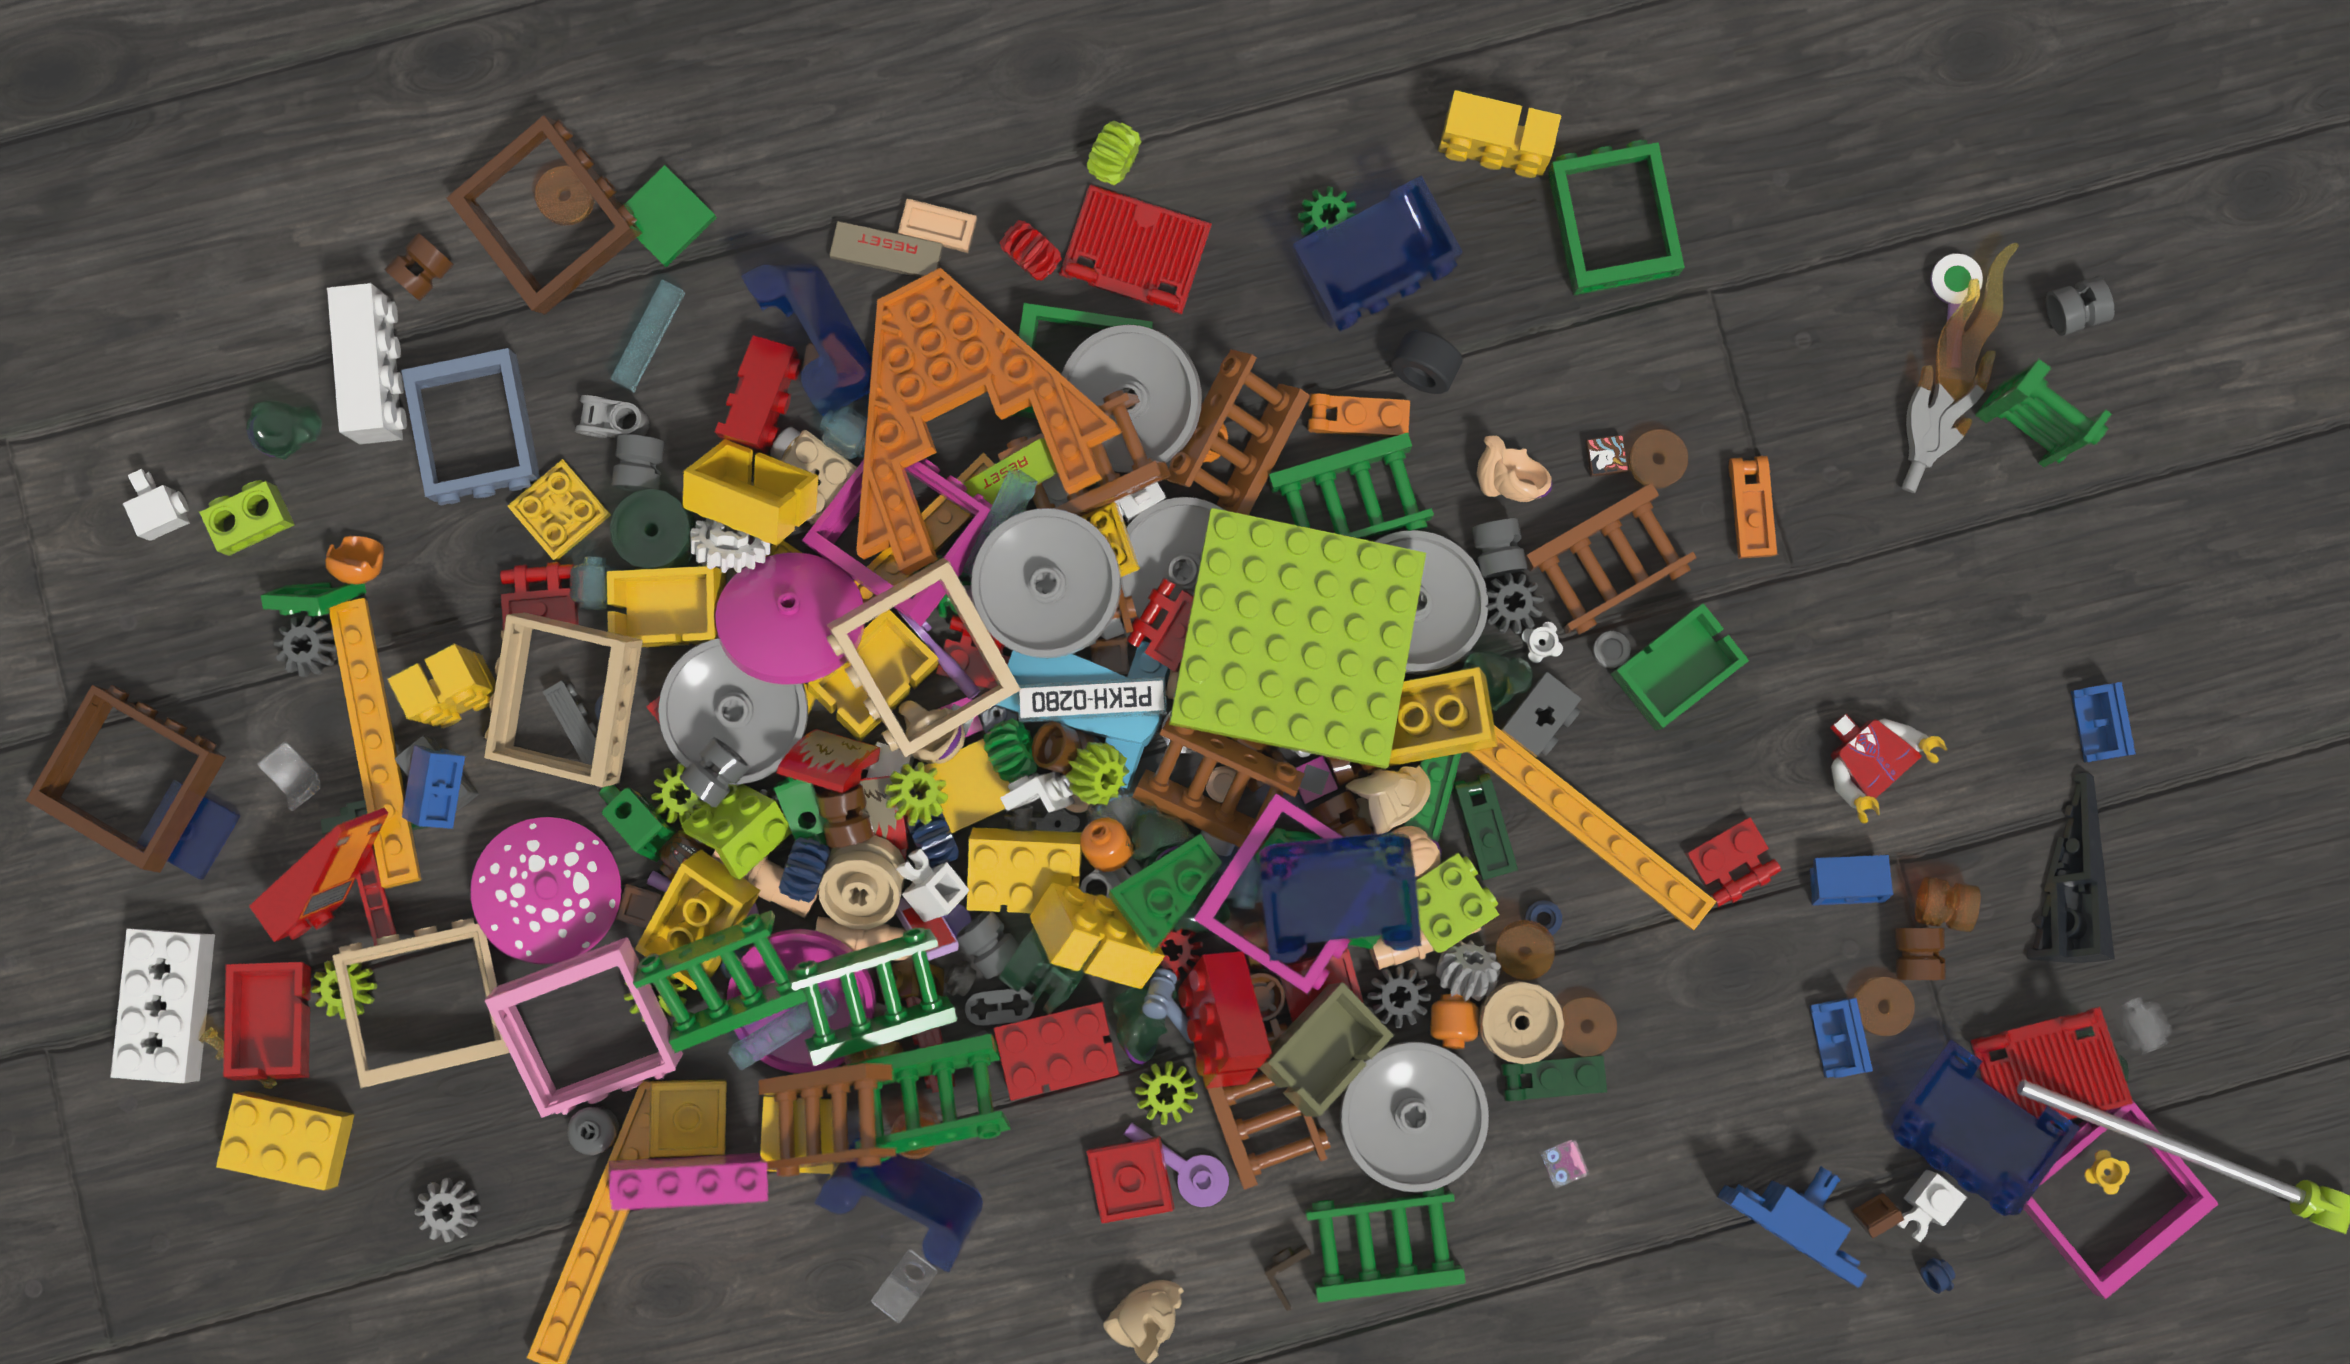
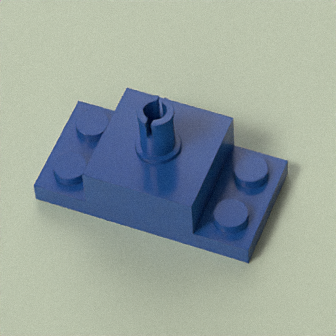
M1820 1166L1819 1171L1804 1194H1797L1790 1188L1772 1180L1761 1197L1739 1184L1736 1189L1724 1185L1717 1196L1719 1199L1841 1279L1858 1288L1861 1286L1867 1275L1857 1269L1860 1262L1844 1251L1839 1250L1851 1228L1826 1213V1209L1823 1207L1837 1183L1841 1180L1838 1176L1831 1174L1832 1172Z

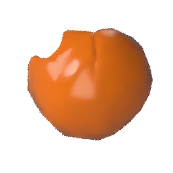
M346 536L338 548L335 549L333 544L329 546L325 559L326 568L331 575L343 583L365 584L380 574L383 565L384 546L377 540L364 536Z

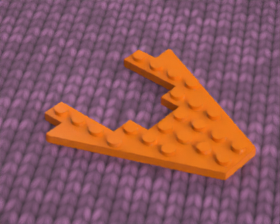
M942 268L877 300L856 550L858 555L865 560L891 547L899 571L905 576L938 560L905 470L906 467L937 452L926 422L988 392L994 410L1001 420L1032 405L1064 490L1069 495L1103 479L1091 448L1122 433L1120 427Z

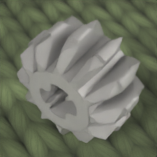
M1472 940L1467 944L1459 941L1442 952L1436 973V976L1441 979L1440 987L1451 989V996L1461 995L1465 1001L1470 997L1480 1001L1483 996H1489L1495 989L1500 975L1501 965L1495 961L1496 954L1486 952L1485 945L1478 947L1474 945Z
M451 1178L442 1179L441 1186L436 1182L428 1185L429 1194H419L418 1200L425 1207L415 1209V1215H425L426 1220L419 1224V1228L423 1230L431 1226L432 1229L429 1236L431 1239H437L442 1233L444 1241L451 1242L455 1234L460 1238L468 1234L466 1226L473 1227L477 1224L478 1221L470 1213L479 1211L481 1206L479 1204L470 1205L469 1200L476 1196V1192L472 1190L464 1194L465 1181H458L453 1187ZM451 1204L454 1211L449 1213L451 1215L444 1216L441 1209L445 1208V1205Z

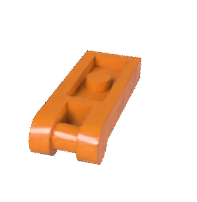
M1310 394L1309 406L1312 407V419H1308L1307 431L1377 437H1394L1409 433L1410 400ZM1327 409H1337L1336 421L1326 420Z
M1755 456L1754 460L1743 461L1742 458H1730L1729 475L1732 484L1738 559L1777 555L1768 457ZM1755 474L1757 484H1745V475Z

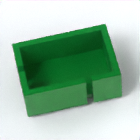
M1704 603L1690 611L1644 647L1642 651L1635 654L1611 673L1612 677L1655 731L1664 728L1749 661L1729 635L1717 642L1713 640L1712 636L1718 634L1724 628Z

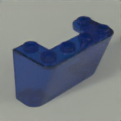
M1422 175L1389 192L1383 201L1328 230L1326 227H1323L1293 243L1291 247L1329 329L1337 327L1339 332L1356 324L1358 319L1362 317L1361 313L1368 310L1373 315L1390 305L1388 302L1389 298L1399 293L1402 298H1405L1420 290L1419 282L1429 277H1432L1433 281H1437L1453 272L1452 269L1458 266L1456 261L1463 254Z
M1950 1040L1903 1103L1892 1123L1891 1128L1894 1138L1901 1146L1913 1149L1925 1157L1927 1163L1936 1170L1945 1171L1954 1177L1964 1190L1976 1193L1984 1198L1997 1213L2004 1216L2009 1214L2017 1216L2021 1213L2080 1127L2048 1105L2039 1119L2035 1118L1975 1077L1983 1061ZM1954 1056H1957L1964 1060L1967 1065L1958 1061ZM2051 1122L2058 1124L2064 1131L2056 1128Z

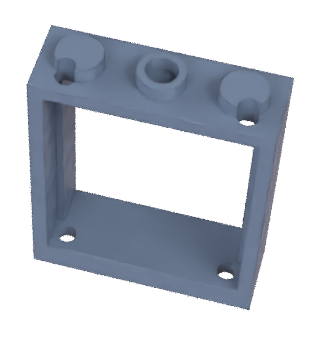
M509 348L401 370L425 497L438 502V505L455 504L460 502L459 497L473 494L474 498L489 497L496 494L495 489L509 487L510 491L522 490L523 488L531 487L530 482L537 481L540 478L517 355ZM502 373L520 466L438 483L421 389Z

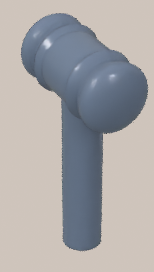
M1158 968L1153 972L1152 978L1149 981L1150 986L1147 996L1144 998L1145 1003L1142 1006V1011L1146 1016L1153 1019H1162L1167 1015L1188 1043H1193L1190 1041L1187 1033L1189 1019L1171 997L1175 989L1177 977L1171 970Z

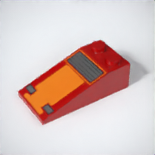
M385 807L337 825L249 905L274 942L288 936L294 940L310 930L311 926H314L317 930L335 918L332 913L344 903L389 814Z

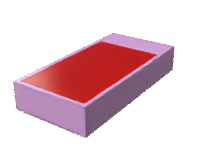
M905 898L900 899L895 913L905 930L908 931L914 928H923L925 930L930 928L937 939L938 947L926 950L928 960L958 950V941L943 916L924 922Z

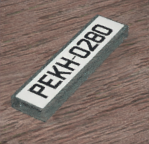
M1165 677L1019 685L1021 689L1018 691L1020 723L1167 715Z

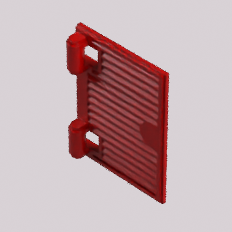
M1089 185L1059 275L1071 280L1072 277L1084 280L1090 286L1152 306L1155 303L1170 308L1171 312L1182 315L1212 223ZM1079 256L1096 261L1094 268L1078 264ZM1160 283L1177 287L1175 295L1159 290Z
M2101 1006L2088 1009L2083 1013L2071 1016L2068 1014L2002 1031L1997 1035L1985 1038L1982 1036L1970 1040L2002 1135L2077 1118L2074 1115L2018 1094L2017 1087L2021 1080H2026L2102 1111L2133 1104ZM2092 1026L2095 1035L2078 1039L2075 1030ZM2005 1048L2008 1057L1991 1060L1989 1052Z

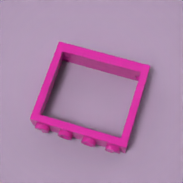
M924 458L920 462L918 461L906 467L905 470L974 517L944 557V559L949 561L957 577H959L1000 521L992 512L994 505L986 501L979 494H976L973 498L965 493L967 487L950 475L946 480L938 475L940 469ZM863 460L803 538V541L815 553L842 568L852 579L878 596L893 587V585L834 545L860 510ZM937 581L918 592L913 599L909 597L895 605L894 608L919 626H922L946 592L941 583Z
M1275 794L1194 920L1308 994L1312 987L1319 990L1330 971L1325 969V966L1332 955L1339 959L1348 946L1350 940L1345 935L1354 924L1359 928L1371 909L1366 906V903L1371 895L1375 893L1380 896L1391 877L1386 872L1390 867L1278 794ZM1282 811L1373 870L1305 977L1213 918Z
M2134 1101L2131 1105L2104 1111L2159 1133ZM2085 1120L2070 1131L2072 1137L2063 1145L2056 1144L2050 1147L2042 1155L2043 1161L2034 1169L2029 1167L2020 1172L2014 1178L2016 1184L2008 1191L2093 1294L2107 1299L2219 1203L2180 1157L2145 1144L2186 1193L2187 1197L2097 1273H2094L2030 1195L2107 1130V1128Z

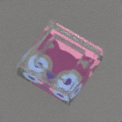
M1575 1139L1540 1153L1554 1188L1590 1175Z

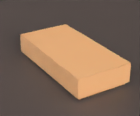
M907 199L898 234L942 243L943 247L968 253L977 217Z

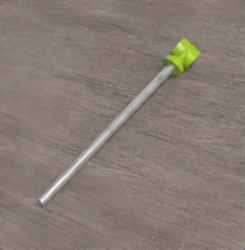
M2021 1080L2017 1087V1093L2287 1199L2290 1201V1210L2293 1214L2303 1218L2310 1216V1222L2339 1233H2347L2350 1225V1195L2325 1186L2319 1187L2316 1183L2309 1180H2302L2294 1187L2026 1080Z

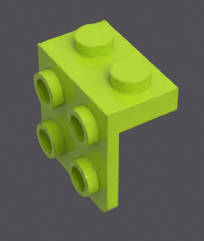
M728 784L730 792L716 808L705 803L691 814L682 824V828L686 834L715 849L731 876L740 880L784 841L792 831L775 800L744 784Z
M1459 853L1453 854L1444 860L1442 864L1402 889L1399 894L1400 900L1433 950L1439 953L1452 947L1499 915L1495 909L1498 902L1487 887L1481 888L1474 877L1478 874L1476 868L1467 856L1462 858Z

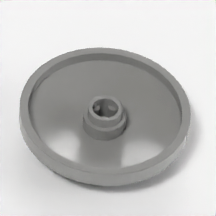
M1119 325L1101 330L1078 346L1062 371L1061 375L1096 406L1104 404L1103 398L1116 391L1123 390L1124 394L1137 395L1140 402L1128 407L1127 410L1147 458H1152L1153 461H1170L1186 446L1196 429L1202 404V391L1198 373L1185 350L1176 341L1159 331L1138 325ZM1114 415L1109 416L1117 424ZM1121 433L1102 442L1115 472L1130 473L1133 471L1131 466L1134 463Z
M1189 497L1172 498L1158 502L1141 512L1127 526L1126 529L1140 569L1121 577V586L1124 597L1132 595L1138 617L1142 615L1150 601L1147 598L1153 588H1158L1163 578L1176 584L1169 596L1172 600L1176 601L1182 590L1194 595L1210 509H1225L1202 499ZM1162 608L1152 625L1159 629L1169 612Z
M1034 509L1007 519L986 538L973 566L972 596L976 611L985 627L1000 643L1027 656L1058 658L1084 649L1093 643L1108 627L1119 604L1121 573L1111 545L1091 523L1080 516L1063 510Z
M1415 530L1401 531L1376 540L1375 542L1426 552L1405 674L1435 673L1454 665L1467 655L1476 644L1487 620V588L1478 566L1461 547L1449 539L1434 533Z
M719 638L694 647L678 660L667 675L659 700L661 731L669 749L677 760L686 768L693 761H701L700 752L713 737H716L736 751L750 766L749 770L737 784L754 782L775 772L788 751L804 736L808 720V700L803 683L794 685L773 684L747 675L730 661L722 649ZM716 765L712 768L718 774L721 771Z
M1425 1042L1396 1043L1382 1048L1373 1059L1364 1060L1367 1065L1345 1088L1340 1107L1342 1136L1349 1153L1359 1167L1381 1184L1408 1192L1434 1190L1453 1182L1464 1174L1474 1163L1483 1148L1489 1123L1486 1095L1473 1070L1454 1053Z

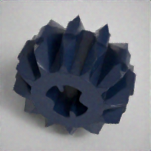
M943 813L938 817L931 815L932 820L926 825L918 818L914 826H909L907 817L906 823L917 849L921 848L926 854L930 868L944 863L950 864L951 861L958 859L959 851Z
M799 837L795 840L779 884L780 893L796 901L801 900L808 903L815 898L830 854L828 846L810 838L808 840Z

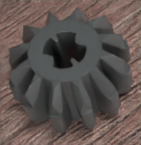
M1511 573L1504 575V585L1495 578L1491 581V585L1496 592L1491 590L1486 592L1488 600L1493 602L1488 603L1486 607L1488 612H1494V615L1487 620V623L1493 625L1498 619L1502 621L1499 627V632L1502 634L1507 631L1509 624H1511L1513 633L1518 635L1521 633V623L1526 628L1531 629L1535 624L1530 616L1538 618L1542 616L1543 611L1533 605L1542 603L1544 597L1542 595H1531L1538 587L1536 582L1531 583L1527 588L1523 586L1526 581V575L1524 574L1518 577L1516 584H1514ZM1513 595L1519 599L1516 603H1521V608H1516L1513 612H1510L1506 609L1509 604L1504 605V600H1508Z
M308 615L304 617L303 621L296 617L291 618V629L284 626L279 628L280 633L285 636L284 640L278 639L273 642L274 646L283 648V651L276 655V659L281 662L287 661L285 670L290 673L297 670L301 677H308L310 671L316 675L323 674L322 663L332 666L334 661L328 657L329 652H337L336 646L330 644L334 640L333 631H326L328 622L322 619L316 622L314 616ZM305 640L310 641L308 644L312 645L309 652H305L304 650L306 649L302 647Z
M1402 965L1396 966L1395 978L1392 977L1387 968L1382 969L1381 972L1386 982L1382 983L1376 978H1373L1371 981L1374 986L1381 988L1380 993L1369 992L1367 994L1368 999H1380V1003L1371 1007V1012L1375 1014L1385 1009L1386 1011L1380 1020L1383 1024H1387L1394 1014V1025L1396 1028L1402 1027V1015L1406 1016L1407 1021L1411 1025L1416 1024V1018L1412 1011L1415 1010L1422 1015H1425L1427 1012L1424 1007L1417 1005L1418 1000L1429 1001L1431 999L1430 994H1418V990L1428 984L1427 981L1423 979L1413 984L1412 982L1417 976V970L1411 969L1406 978L1403 979L1404 969ZM1397 986H1403L1402 992H1408V1000H1403L1401 1007H1395L1396 1001H1390L1389 998L1390 993L1396 992Z

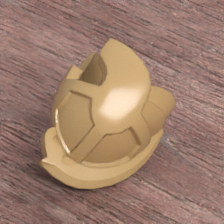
M1405 766L1401 767L1399 771L1377 769L1372 771L1370 776L1355 779L1345 786L1346 790L1348 789L1361 796V798L1356 799L1360 807L1357 815L1358 817L1366 818L1369 826L1374 827L1373 832L1376 837L1390 831L1393 827L1405 823L1418 814L1426 804L1431 790L1430 780L1420 766L1417 768Z
M1156 1280L1141 1285L1130 1292L1110 1313V1316L1104 1322V1329L1120 1345L1134 1347L1138 1357L1144 1363L1150 1364L1157 1357L1160 1344L1169 1339L1173 1332L1175 1309L1179 1308L1182 1303L1181 1293L1184 1292L1182 1287L1167 1280Z

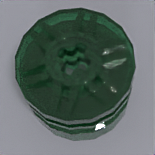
M1033 927L998 979L1017 992L1024 989L1030 981L1037 986L1030 1001L1036 1004L1044 992L1050 994L1051 997L1042 1009L1050 1015L1054 1009L1068 1000L1086 974L1083 971V967L1094 951H1092L1079 971L1051 964L1035 927Z

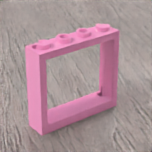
M628 937L497 986L484 1000L541 1117L561 1112L563 1115L575 1109L577 1104L588 1101L589 1104L597 1103L605 1099L609 1092L620 1088L623 1092L639 1086L644 1079L652 1076L655 1079H661L666 1073L676 1070L675 1067L683 1053L682 1051L675 1053L668 1042L671 1027L651 985L647 984L636 989L633 984L640 962ZM619 966L659 1052L556 1090L515 1004Z

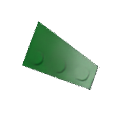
M1200 834L1111 889L1109 897L1152 954L1220 870L1222 862Z

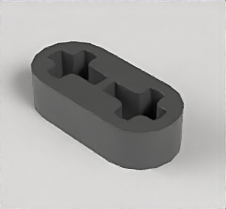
M1023 988L979 992L973 994L965 1004L967 1018L976 1025L1019 1022L1031 1016L1035 1009L1034 997ZM1015 994H1020L1022 1000H1028L1029 1007L1023 1009V1015H1016L1015 1009L1003 1010L1002 1003L1011 1002L1014 1000ZM978 998H984L985 1004H997L998 1010L987 1012L986 1019H980L978 1013L972 1012V1006L978 1004Z

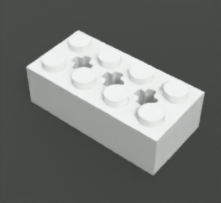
M371 283L327 288L339 432L359 444L403 440L402 429H406L407 419L404 408H400L399 394L404 392V383L401 373L397 372L396 359L401 356L400 342L397 337H394L393 323L398 321L396 304Z
M152 929L126 930L111 1078L175 1083L200 1081L215 934ZM165 964H170V973L164 971ZM166 1001V1010L160 1008V1002ZM156 1039H162V1047L157 1046Z

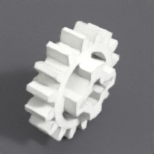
M706 518V522L698 520L696 528L691 529V554L696 555L698 563L707 561L708 569L720 566L721 572L725 573L728 568H734L737 573H740L745 566L755 569V561L764 563L765 555H770V543L742 531L734 530L709 518Z

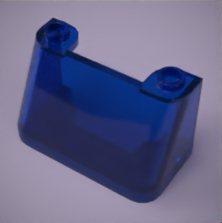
M813 264L762 265L741 276L762 311L768 307H775L781 310L786 317L796 313L820 357L804 367L801 374V382L822 418L870 393L872 358L826 276L819 267Z
M1393 832L1269 845L1260 851L1261 885L1270 961H1296L1306 952V943L1382 935L1383 943L1395 951H1407L1412 947L1422 946L1415 863L1409 836Z
M860 1137L851 1143L848 1147L849 1150H856L855 1142L860 1141ZM905 1152L898 1153L888 1160L881 1161V1165L858 1166L857 1161L837 1164L822 1187L815 1201L816 1205L830 1212L843 1214L852 1210L861 1196H868L928 1227L929 1229L922 1244V1251L926 1260L948 1273L951 1271L983 1208L982 1197L975 1188Z

